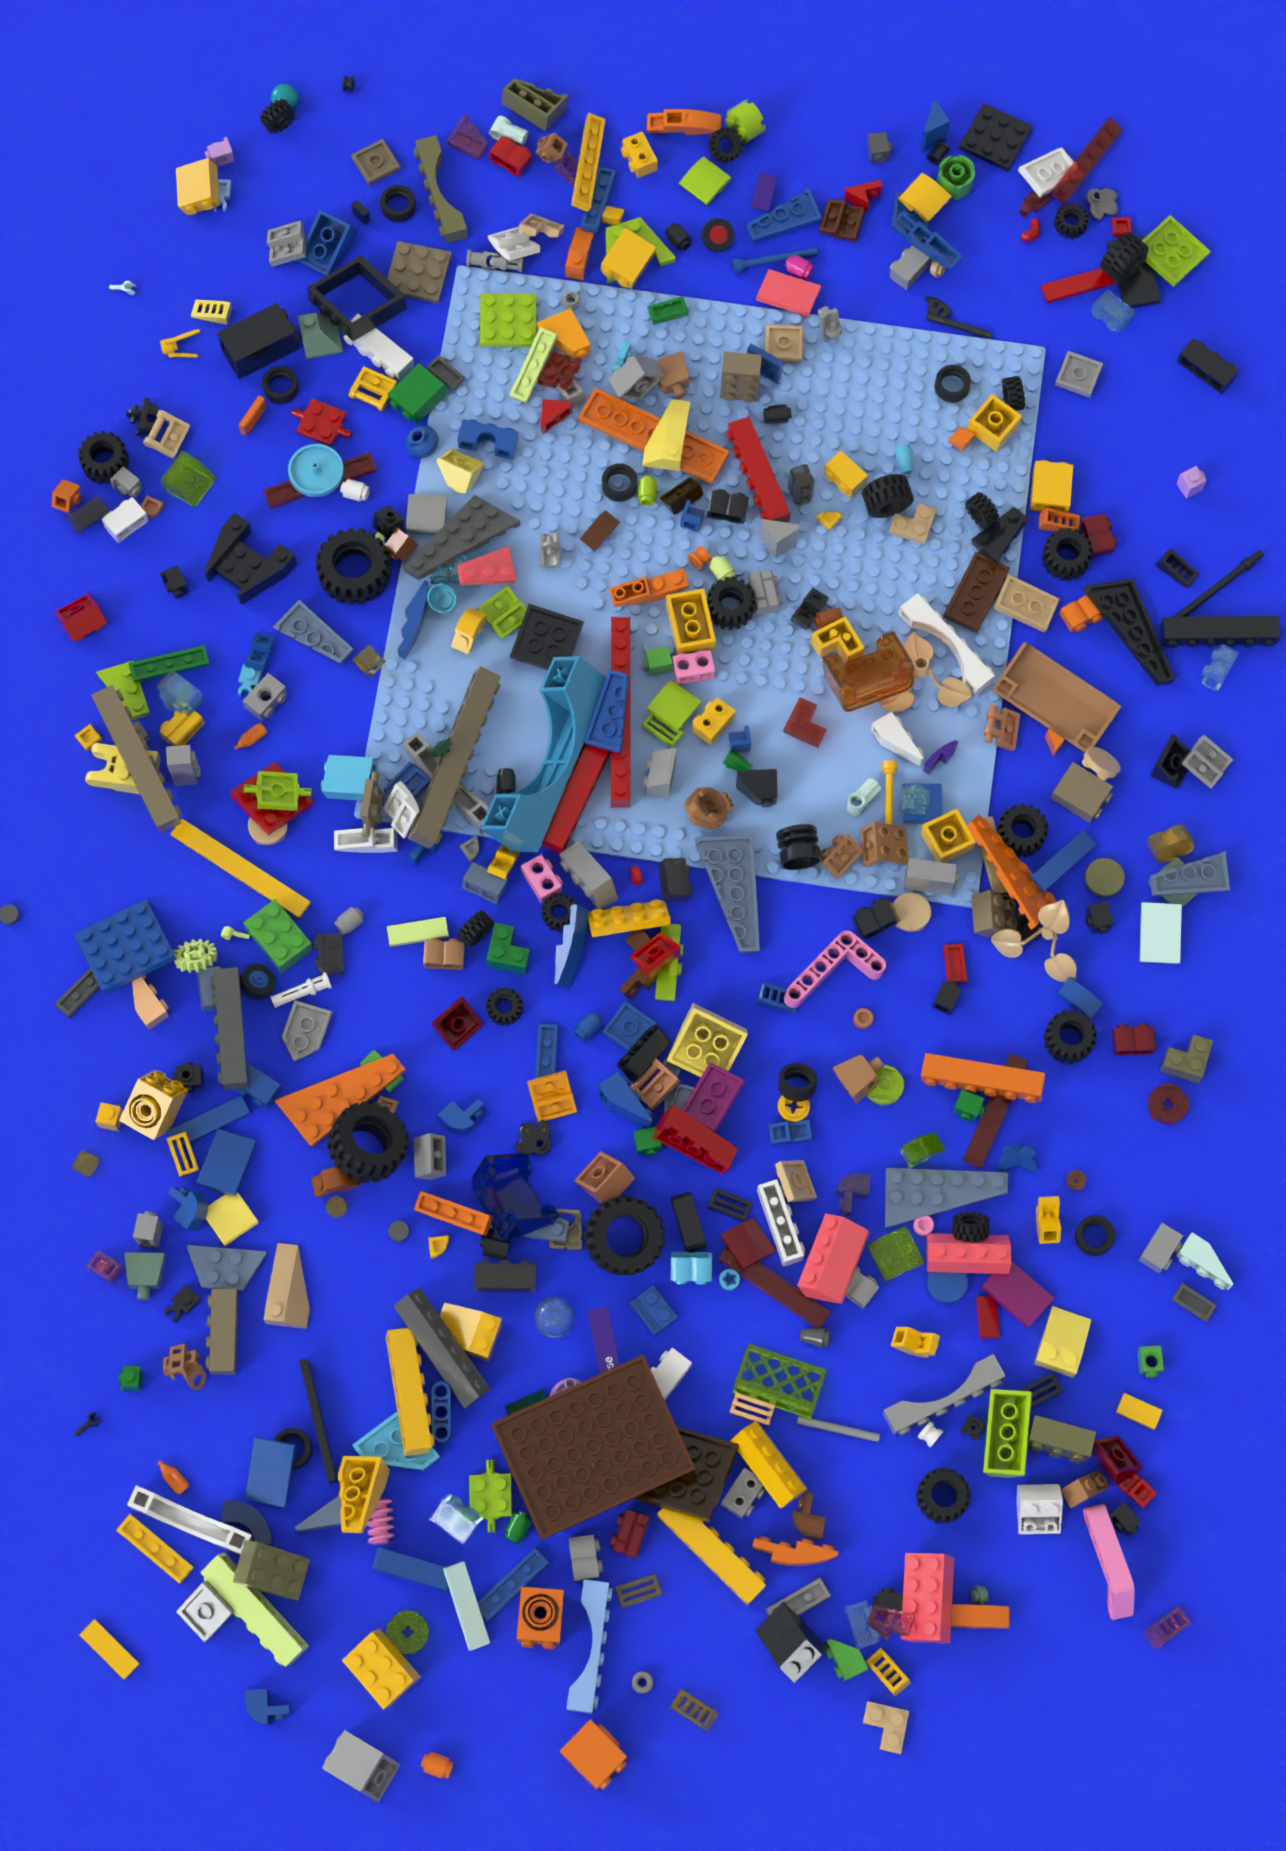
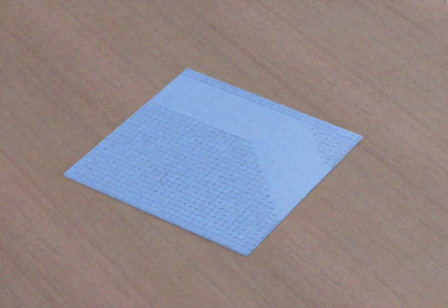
M458 266L440 357L466 377V379L454 391L446 386L449 394L429 413L427 426L436 431L439 443L436 450L430 456L421 458L414 494L447 496L445 524L476 495L520 520V526L515 529L514 527L508 529L506 534L502 536H495L489 540V543L465 556L463 554L458 556L450 564L448 562L439 567V570L421 580H417L405 573L403 566L436 533L407 532V535L419 545L405 563L401 562L365 757L374 758L379 765L377 771L380 773L378 785L385 796L384 805H381L380 809L382 814L381 822L390 824L393 822V819L383 810L390 796L384 792V788L409 762H412L417 767L404 753L402 743L416 732L431 747H434L438 741L441 742L443 739L448 738L472 675L480 666L500 675L498 683L501 685L498 692L492 697V700H494L493 706L489 711L487 710L485 715L488 717L487 721L480 728L481 737L477 744L474 743L472 749L475 752L471 760L467 761L466 766H468V770L464 777L461 776L460 782L490 807L496 794V775L499 769L510 768L514 770L516 775V791L526 786L539 771L549 742L548 712L544 699L539 692L548 670L510 658L521 625L501 639L485 621L482 632L476 636L471 653L466 654L451 647L456 633L455 628L462 614L470 607L476 609L508 585L517 599L522 601L526 608L528 604H532L584 621L572 656H580L605 677H607L609 669L611 670V617H630V807H611L610 754L566 849L579 841L589 853L706 869L694 841L695 837L753 835L756 877L899 897L904 893L914 892L925 897L928 902L972 908L971 895L979 893L983 861L977 842L973 850L946 862L956 864V871L959 872L956 890L952 889L951 895L948 896L903 889L907 865L881 861L871 867L863 866L862 854L838 879H835L823 865H815L801 870L783 869L779 853L782 850L777 846L776 833L792 825L810 824L817 828L819 840L816 845L820 847V851L829 848L833 838L838 834H849L862 848L860 829L873 822L885 823L886 775L882 771V762L886 760L898 762V771L894 775L893 825L906 827L909 858L935 861L920 834L921 827L925 823H903L902 784L942 783L943 815L958 809L966 825L979 814L982 818L988 817L997 746L995 745V737H993L992 743L985 742L984 729L987 727L988 719H986V715L990 705H997L998 713H1000L1003 698L993 692L992 688L1007 667L1012 617L993 609L1000 590L978 633L943 618V614L975 552L984 555L972 545L971 539L984 529L979 527V524H976L974 519L970 518L971 515L967 513L968 510L965 508L966 501L977 492H982L995 505L994 508L998 510L999 518L1013 507L1017 508L1024 515L1026 513L1045 348L1042 346L839 318V323L842 327V334L836 339L829 338L827 342H823L819 315L810 314L807 317L791 311L684 296L683 298L689 312L688 316L653 325L647 306L682 296ZM569 291L576 292L580 296L581 303L578 308L572 311L591 344V353L583 359L572 360L553 346L528 403L526 404L510 397L511 390L531 347H480V293H536L537 335V322L567 310L562 304V297ZM766 325L803 326L802 363L783 362L781 380L778 384L760 375L757 402L747 403L743 400L727 401L720 398L724 351L747 353L750 343L765 351ZM623 341L631 343L632 356L655 358V360L682 351L689 375V386L684 388L686 396L682 399H676L674 393L664 395L658 385H656L641 400L620 398L608 379L612 376V367L617 360V355ZM952 364L966 369L971 378L969 393L963 400L955 403L945 402L940 399L934 388L936 375L939 370L946 365ZM567 368L583 389L586 401L572 408V413L542 434L541 415L543 399L564 401L550 376ZM951 375L942 379L944 389L951 392L960 391L964 386L963 381L957 376ZM1020 376L1025 393V408L1017 411L1022 415L1021 423L998 452H995L976 437L963 452L948 441L960 427L968 428L969 420L992 394L1004 402L1002 394L1003 378ZM596 387L659 418H662L672 399L690 401L686 430L730 451L714 483L705 482L682 470L674 471L642 466L644 452L579 422L578 416L594 388ZM786 404L787 408H791L792 418L788 419V423L765 424L764 408ZM750 416L791 513L790 522L787 523L800 525L797 544L777 558L773 557L759 539L761 510L759 506L756 507L754 504L753 491H749L746 484L747 477L741 473L739 467L740 460L734 456L732 441L729 442L726 437L728 423ZM463 419H474L479 423H491L497 427H508L518 431L519 441L514 459L495 456V443L490 440L482 441L478 445L477 452L458 448L457 438ZM905 444H909L913 449L914 472L909 474L902 473L895 456V448ZM451 448L485 463L475 484L467 493H458L449 487L437 463L438 457ZM842 451L868 475L866 485L886 475L902 474L906 476L914 501L907 509L898 514L913 519L919 503L937 508L925 545L890 534L889 529L894 515L885 518L871 517L868 514L862 497V490L866 485L851 498L847 494L844 495L834 482L828 481L825 477V464ZM616 463L630 466L637 475L635 495L624 502L610 500L604 495L602 490V475L604 471ZM616 474L609 478L608 485L612 490L624 491L630 487L631 481L626 475ZM644 476H652L657 480V499L654 505L651 506L641 505L638 500V481ZM689 477L701 485L704 493L702 497L691 504V507L705 511L699 532L680 527L683 510L674 515L660 499L661 496ZM723 489L729 494L743 493L749 497L744 524L707 517L712 490ZM606 510L620 521V524L603 541L599 548L593 551L580 538ZM836 511L841 513L843 518L831 531L816 520V516L822 512ZM1023 529L1012 540L1009 549L1003 553L999 562L1010 567L1008 574L1015 578H1018ZM540 533H560V567H540ZM698 546H702L708 551L712 559L718 555L720 557L725 556L734 568L737 580H745V585L749 584L750 573L772 570L773 576H777L778 579L776 591L781 593L782 604L778 612L759 616L756 615L754 607V614H752L751 620H748L745 626L741 624L740 629H736V627H733V630H729V627L722 629L720 624L716 626L713 624L714 620H711L716 639L715 650L711 651L715 677L714 679L679 685L700 699L702 703L690 716L688 722L681 728L684 735L675 744L674 748H677L676 765L669 798L646 794V787H643L645 775L649 776L650 769H646L648 757L652 758L653 751L670 747L643 729L641 724L650 715V712L646 709L657 694L670 680L675 683L676 681L673 667L670 672L650 676L648 669H644L642 659L645 658V651L666 646L669 648L671 659L677 653L666 609V598L643 604L614 607L609 588L643 577L650 579L684 568L690 588L672 594L704 588L707 600L709 589L711 590L713 583L717 585L718 580L709 568L711 563H705L703 568L698 570L688 560V555L694 553ZM510 547L516 575V582L514 584L460 585L457 571L459 564L501 548ZM425 580L428 582L429 590L433 585L439 583L451 586L458 597L456 607L451 612L442 614L434 611L429 606V603H427L424 621L414 646L406 660L399 657L398 647L404 640L401 629L408 620L405 616V610ZM812 588L829 597L821 611L832 607H839L843 617L846 616L865 647L862 658L846 665L837 650L820 658L810 643L812 633L820 628L817 629L813 621L810 627L805 630L791 621L792 615L800 607L803 599ZM917 593L928 600L930 607L941 614L942 620L954 628L955 634L967 642L968 648L972 652H976L980 656L982 663L985 666L988 665L995 675L993 683L977 696L972 694L969 700L954 707H948L940 703L937 698V693L940 689L936 687L929 674L923 678H915L909 691L914 695L912 706L905 711L893 712V714L901 719L904 730L912 735L915 746L920 747L923 751L924 760L921 766L881 746L871 731L873 722L890 713V711L880 706L884 688L891 683H901L906 689L909 686L912 673L914 672V665L908 666L903 662L901 651L905 641L913 632H916L921 638L929 642L933 648L934 654L929 661V669L933 671V675L938 683L942 686V681L948 677L957 678L962 681L960 665L951 649L933 634L911 628L899 615L900 606ZM732 597L724 598L720 601L724 608L730 610L737 609L742 605L739 600ZM699 662L698 665L704 667L707 663ZM686 665L679 666L682 670L688 669ZM718 697L736 712L734 720L710 746L692 732V722L698 715L701 716L705 712L704 709L710 701H714ZM654 717L652 718V720H654L656 723L664 727L670 733H672L675 736L677 735L675 732H673L671 729L663 725ZM995 721V727H994V728H996V729H998V722H997V721ZM744 726H749L751 750L739 754L753 765L751 770L777 769L776 805L771 807L756 805L736 788L737 771L726 768V765L723 764L730 751L728 733L744 731ZM653 727L655 730H657L658 732H660L662 735H664L665 737H667L668 739H670L668 736H666L665 734H663L661 731H659L658 729H656L655 727ZM954 740L959 742L956 751L947 764L939 760L930 775L923 771L926 761L939 748ZM868 778L874 779L882 788L881 791L863 809L860 815H850L846 810L849 795L856 792ZM428 786L415 798L419 809ZM710 787L717 790L719 794L727 792L734 809L728 812L726 821L720 827L712 830L691 823L684 804L697 788ZM358 800L356 801L354 816L357 819H362L360 817L362 801ZM852 802V805L860 806L859 803ZM454 805L451 810H448L446 815L448 816V821L440 830L493 838L486 832L480 834Z

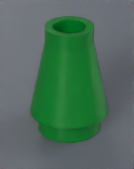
M732 750L729 751L723 761L726 768L735 771L751 770L753 766L737 751L733 752Z

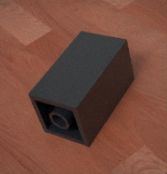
M278 303L217 332L221 351L238 379L298 350L297 342H299V339L296 335L297 329L293 322L289 323L286 310L284 308L281 309Z

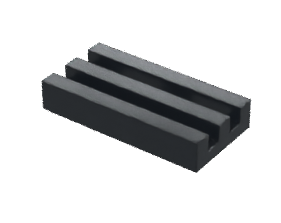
M715 1188L707 1208L745 1222L753 1202ZM716 1196H723L725 1198L747 1206V1208L744 1209L742 1207L719 1199ZM714 1202L719 1203V1204H721V1205H724V1206H726V1207H729V1208H731V1209H734V1210H736V1211H739V1212H741V1213H744V1215H740V1214H738V1213H735V1212H733V1211H730V1210H728V1209H725V1208L720 1207V1206H718V1205H715V1204H713V1203H714Z
M1053 1372L1018 1390L1029 1391L1049 1379L1052 1381L1032 1392L1033 1398L1053 1386L1056 1388V1390L1033 1401L1031 1408L1063 1391Z

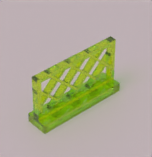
M748 1344L732 1393L737 1392L773 1404L776 1408L811 1418L827 1370ZM750 1351L759 1353L762 1360L752 1364L748 1357ZM773 1358L777 1359L781 1367L771 1370L767 1361ZM764 1363L768 1373L759 1376L754 1367ZM792 1365L798 1366L801 1373L791 1377L787 1367ZM751 1369L755 1379L750 1381L742 1379L743 1372ZM784 1370L788 1379L778 1383L774 1373ZM815 1372L821 1374L819 1381L811 1384L806 1374ZM771 1376L775 1385L766 1387L761 1380ZM803 1376L808 1386L798 1390L793 1380ZM790 1382L795 1392L786 1394L781 1386ZM810 1389L814 1396L813 1401L804 1400L801 1393Z

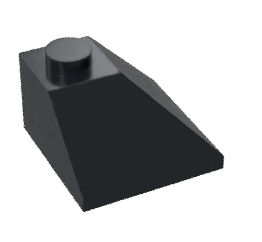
M777 769L737 771L736 788L756 805H761L762 807L776 805Z

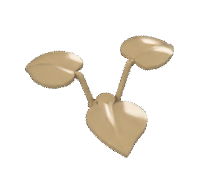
M913 632L905 641L901 651L903 662L908 666L914 665V672L912 673L909 686L906 689L901 683L887 685L882 692L880 706L890 712L907 710L914 702V695L909 691L915 678H923L928 674L936 687L940 689L937 693V698L945 706H958L972 697V693L968 686L957 678H945L942 681V686L938 683L933 675V671L929 669V661L934 654L933 648L929 642L921 638L916 632Z
M1064 900L1047 904L1039 910L1038 918L1043 928H1039L1037 932L1027 939L1021 941V934L1013 929L1000 930L991 937L992 944L1002 955L1015 958L1022 954V945L1028 943L1041 933L1045 939L1053 940L1050 953L1052 958H1048L1044 962L1048 975L1064 983L1068 978L1077 980V966L1073 958L1064 953H1059L1055 956L1054 953L1058 939L1057 934L1066 932L1070 925L1069 911Z

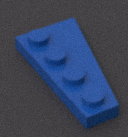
M808 187L800 195L793 196L785 204L778 205L770 213H765L748 223L746 229L752 243H756L822 222V217Z
M609 669L584 739L585 744L618 754L622 753L629 681L627 674Z

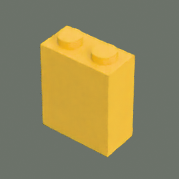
M209 158L176 168L178 207L186 215H194L197 212L210 210L220 205L218 169Z
M624 228L602 261L600 270L606 277L616 279L621 286L632 289L655 255L656 247Z
M1035 461L1030 510L1042 511L1044 507L1064 512L1069 511L1073 465L1066 462Z

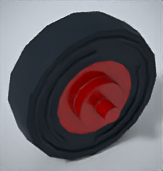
M715 218L704 225L701 237L704 245L709 250L722 252L732 245L735 233L728 221Z

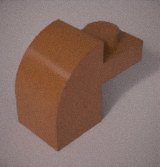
M333 1167L320 1171L321 1174L311 1178L315 1198H322L333 1192H348L361 1186L360 1179L355 1181L351 1179L352 1176L348 1174L345 1176L341 1173L342 1169L340 1167L338 1169Z

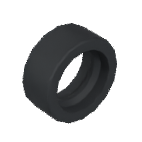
M393 185L385 189L381 195V210L388 220L403 222L413 216L416 209L415 196L408 187ZM402 196L408 199L409 205L404 210L394 211L388 208L387 202L392 197Z
M946 365L936 375L934 384L936 394L945 402L955 403L963 400L969 393L971 384L970 374L959 365ZM946 376H957L963 381L964 386L960 391L951 392L944 389L942 379Z
M276 366L269 369L263 376V391L271 402L285 404L292 401L298 394V379L292 369L285 366ZM277 377H286L292 383L291 388L284 393H275L270 390L269 386L270 382Z
M622 463L609 466L602 475L604 495L615 502H624L633 497L637 490L635 470ZM616 474H623L630 478L631 485L627 490L615 491L608 485L609 478Z
M792 1063L782 1068L778 1081V1089L782 1096L791 1101L801 1102L808 1100L814 1095L817 1075L811 1067L802 1063ZM792 1077H801L806 1079L809 1085L796 1088L786 1083V1080Z
M1098 1215L1088 1216L1083 1219L1075 1232L1077 1246L1082 1252L1091 1256H1099L1106 1253L1115 1240V1230L1111 1222ZM1091 1224L1102 1226L1107 1233V1240L1104 1245L1100 1247L1089 1246L1083 1238L1084 1229Z
M289 1428L278 1433L274 1440L283 1442V1440L292 1436L302 1440L305 1448L301 1458L294 1461L292 1469L294 1470L307 1464L313 1449L306 1433L300 1429Z

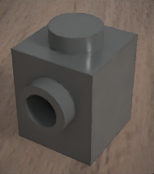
M886 132L868 134L867 149L870 163H883L889 160V154L892 153V144L888 142Z

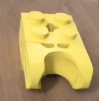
M100 743L93 744L91 749L93 755L96 758L107 761V765L103 770L89 771L86 774L85 782L95 787L140 794L117 747ZM146 750L148 756H153L157 764L154 768L158 773L161 762L158 751Z

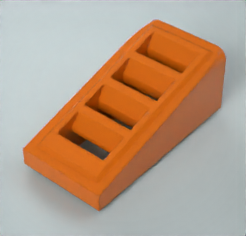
M1044 507L1039 514L1038 529L1056 532L1061 528L1064 531L1067 528H1071V531L1079 530L1080 515ZM1070 520H1072V526H1069Z

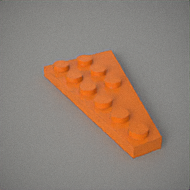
M979 814L967 827L978 845L984 847L988 855L986 858L989 863L993 861L998 869L995 871L1010 897L1016 899L1020 907L1018 910L1021 915L1025 914L1030 921L1028 926L1032 930L1040 922L1038 918L1039 910L1043 906L1057 901L1054 895L1048 892L1047 889L1044 892L1039 889L1030 878L1033 874L1028 866L1016 856L1014 850L1007 846L1002 837Z
M391 1054L274 1101L313 1148L329 1134L333 1124L345 1108H349L355 1103L360 1105L361 1102H369L402 1075L406 1069L396 1056Z

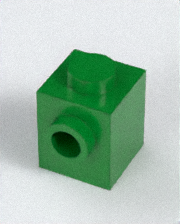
M962 1089L953 1113L960 1115V1118L963 1120L975 1121L977 1116L982 1117L986 1107L982 1104L984 1098Z
M656 1127L633 1131L637 1155L646 1154V1156H652L661 1151V1144L663 1143L652 1138Z

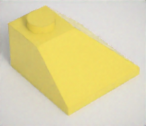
M452 448L437 459L447 485L458 493H467L472 489L485 463Z

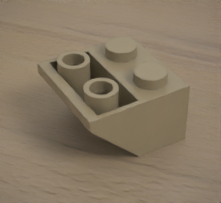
M993 890L971 895L975 934L992 937L994 933L1003 929L1017 931L1015 899Z

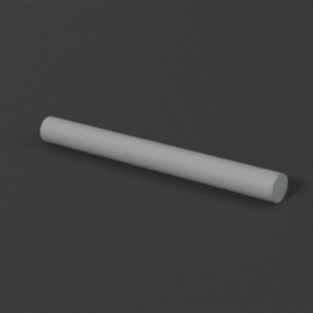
M798 1416L797 1424L879 1442L880 1434Z

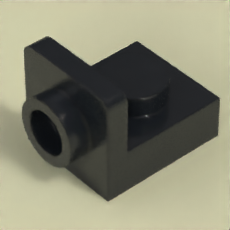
M1018 913L1016 918L1017 931L1021 934V941L1038 931V925L1031 930L1028 926L1030 921L1027 916ZM1039 935L1032 940H1039Z

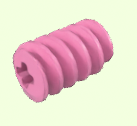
M379 1499L370 1517L373 1520L367 1523L368 1527L373 1528L367 1531L368 1535L374 1536L368 1539L369 1544L382 1545L393 1543L389 1541V1538L394 1537V1534L388 1533V1530L394 1528L393 1525L388 1524L389 1521L393 1520V1517L387 1515V1513L393 1511L392 1508L387 1507L388 1504L393 1503V1500Z

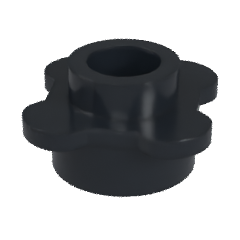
M969 1415L966 1418L967 1422L961 1427V1432L968 1434L973 1440H977L980 1437L981 1430L985 1428V1423Z

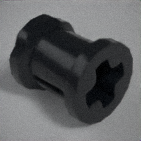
M940 140L935 142L933 150L926 155L927 160L937 166L942 162V157L950 151L949 146Z

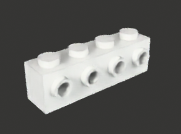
M776 1179L758 1185L757 1193L783 1267L802 1261L803 1254H806L803 1243H799L797 1225L792 1223L790 1217L792 1216L789 1204L785 1203L784 1189Z

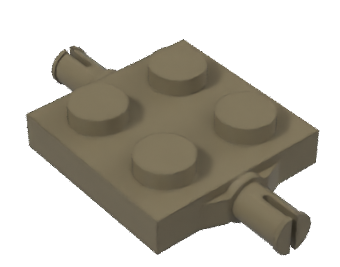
M372 772L371 779H366L360 817L363 820L361 836L366 838L370 837L371 827L377 830L378 824L382 820L380 809L381 805H384L385 796L378 785L380 775L378 772Z

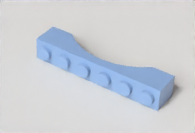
M583 1581L581 1604L586 1610L591 1623L593 1635L592 1649L584 1671L569 1687L567 1711L592 1714L593 1709H597L599 1696H595L596 1687L600 1688L601 1675L597 1673L598 1666H603L604 1653H600L601 1644H606L607 1631H603L604 1622L608 1623L610 1610H606L607 1601H611L613 1590L609 1588V1583Z

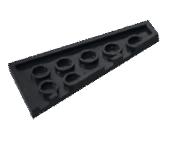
M1126 579L1085 586L1084 592L1155 685L1169 684L1175 681L1174 674L1134 580Z

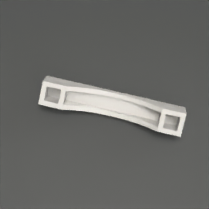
M917 593L900 606L899 615L911 628L933 634L951 649L960 665L962 682L968 686L974 696H977L993 683L995 676L993 670L988 665L985 666L980 656L968 648L967 642L955 634L954 628L942 620L941 614L930 607L925 597H921Z
M135 1486L127 1504L133 1510L238 1555H241L244 1541H253L254 1539L251 1534L196 1513L139 1486Z

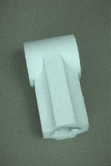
M503 116L496 118L489 131L490 136L495 140H499L501 136L509 137L515 141L516 145L521 147L524 146L528 137L527 130L511 124L510 120Z
M868 778L856 792L850 794L846 805L847 812L852 816L860 815L863 809L881 791L882 788L879 786V783L874 779ZM852 802H857L860 806H854Z

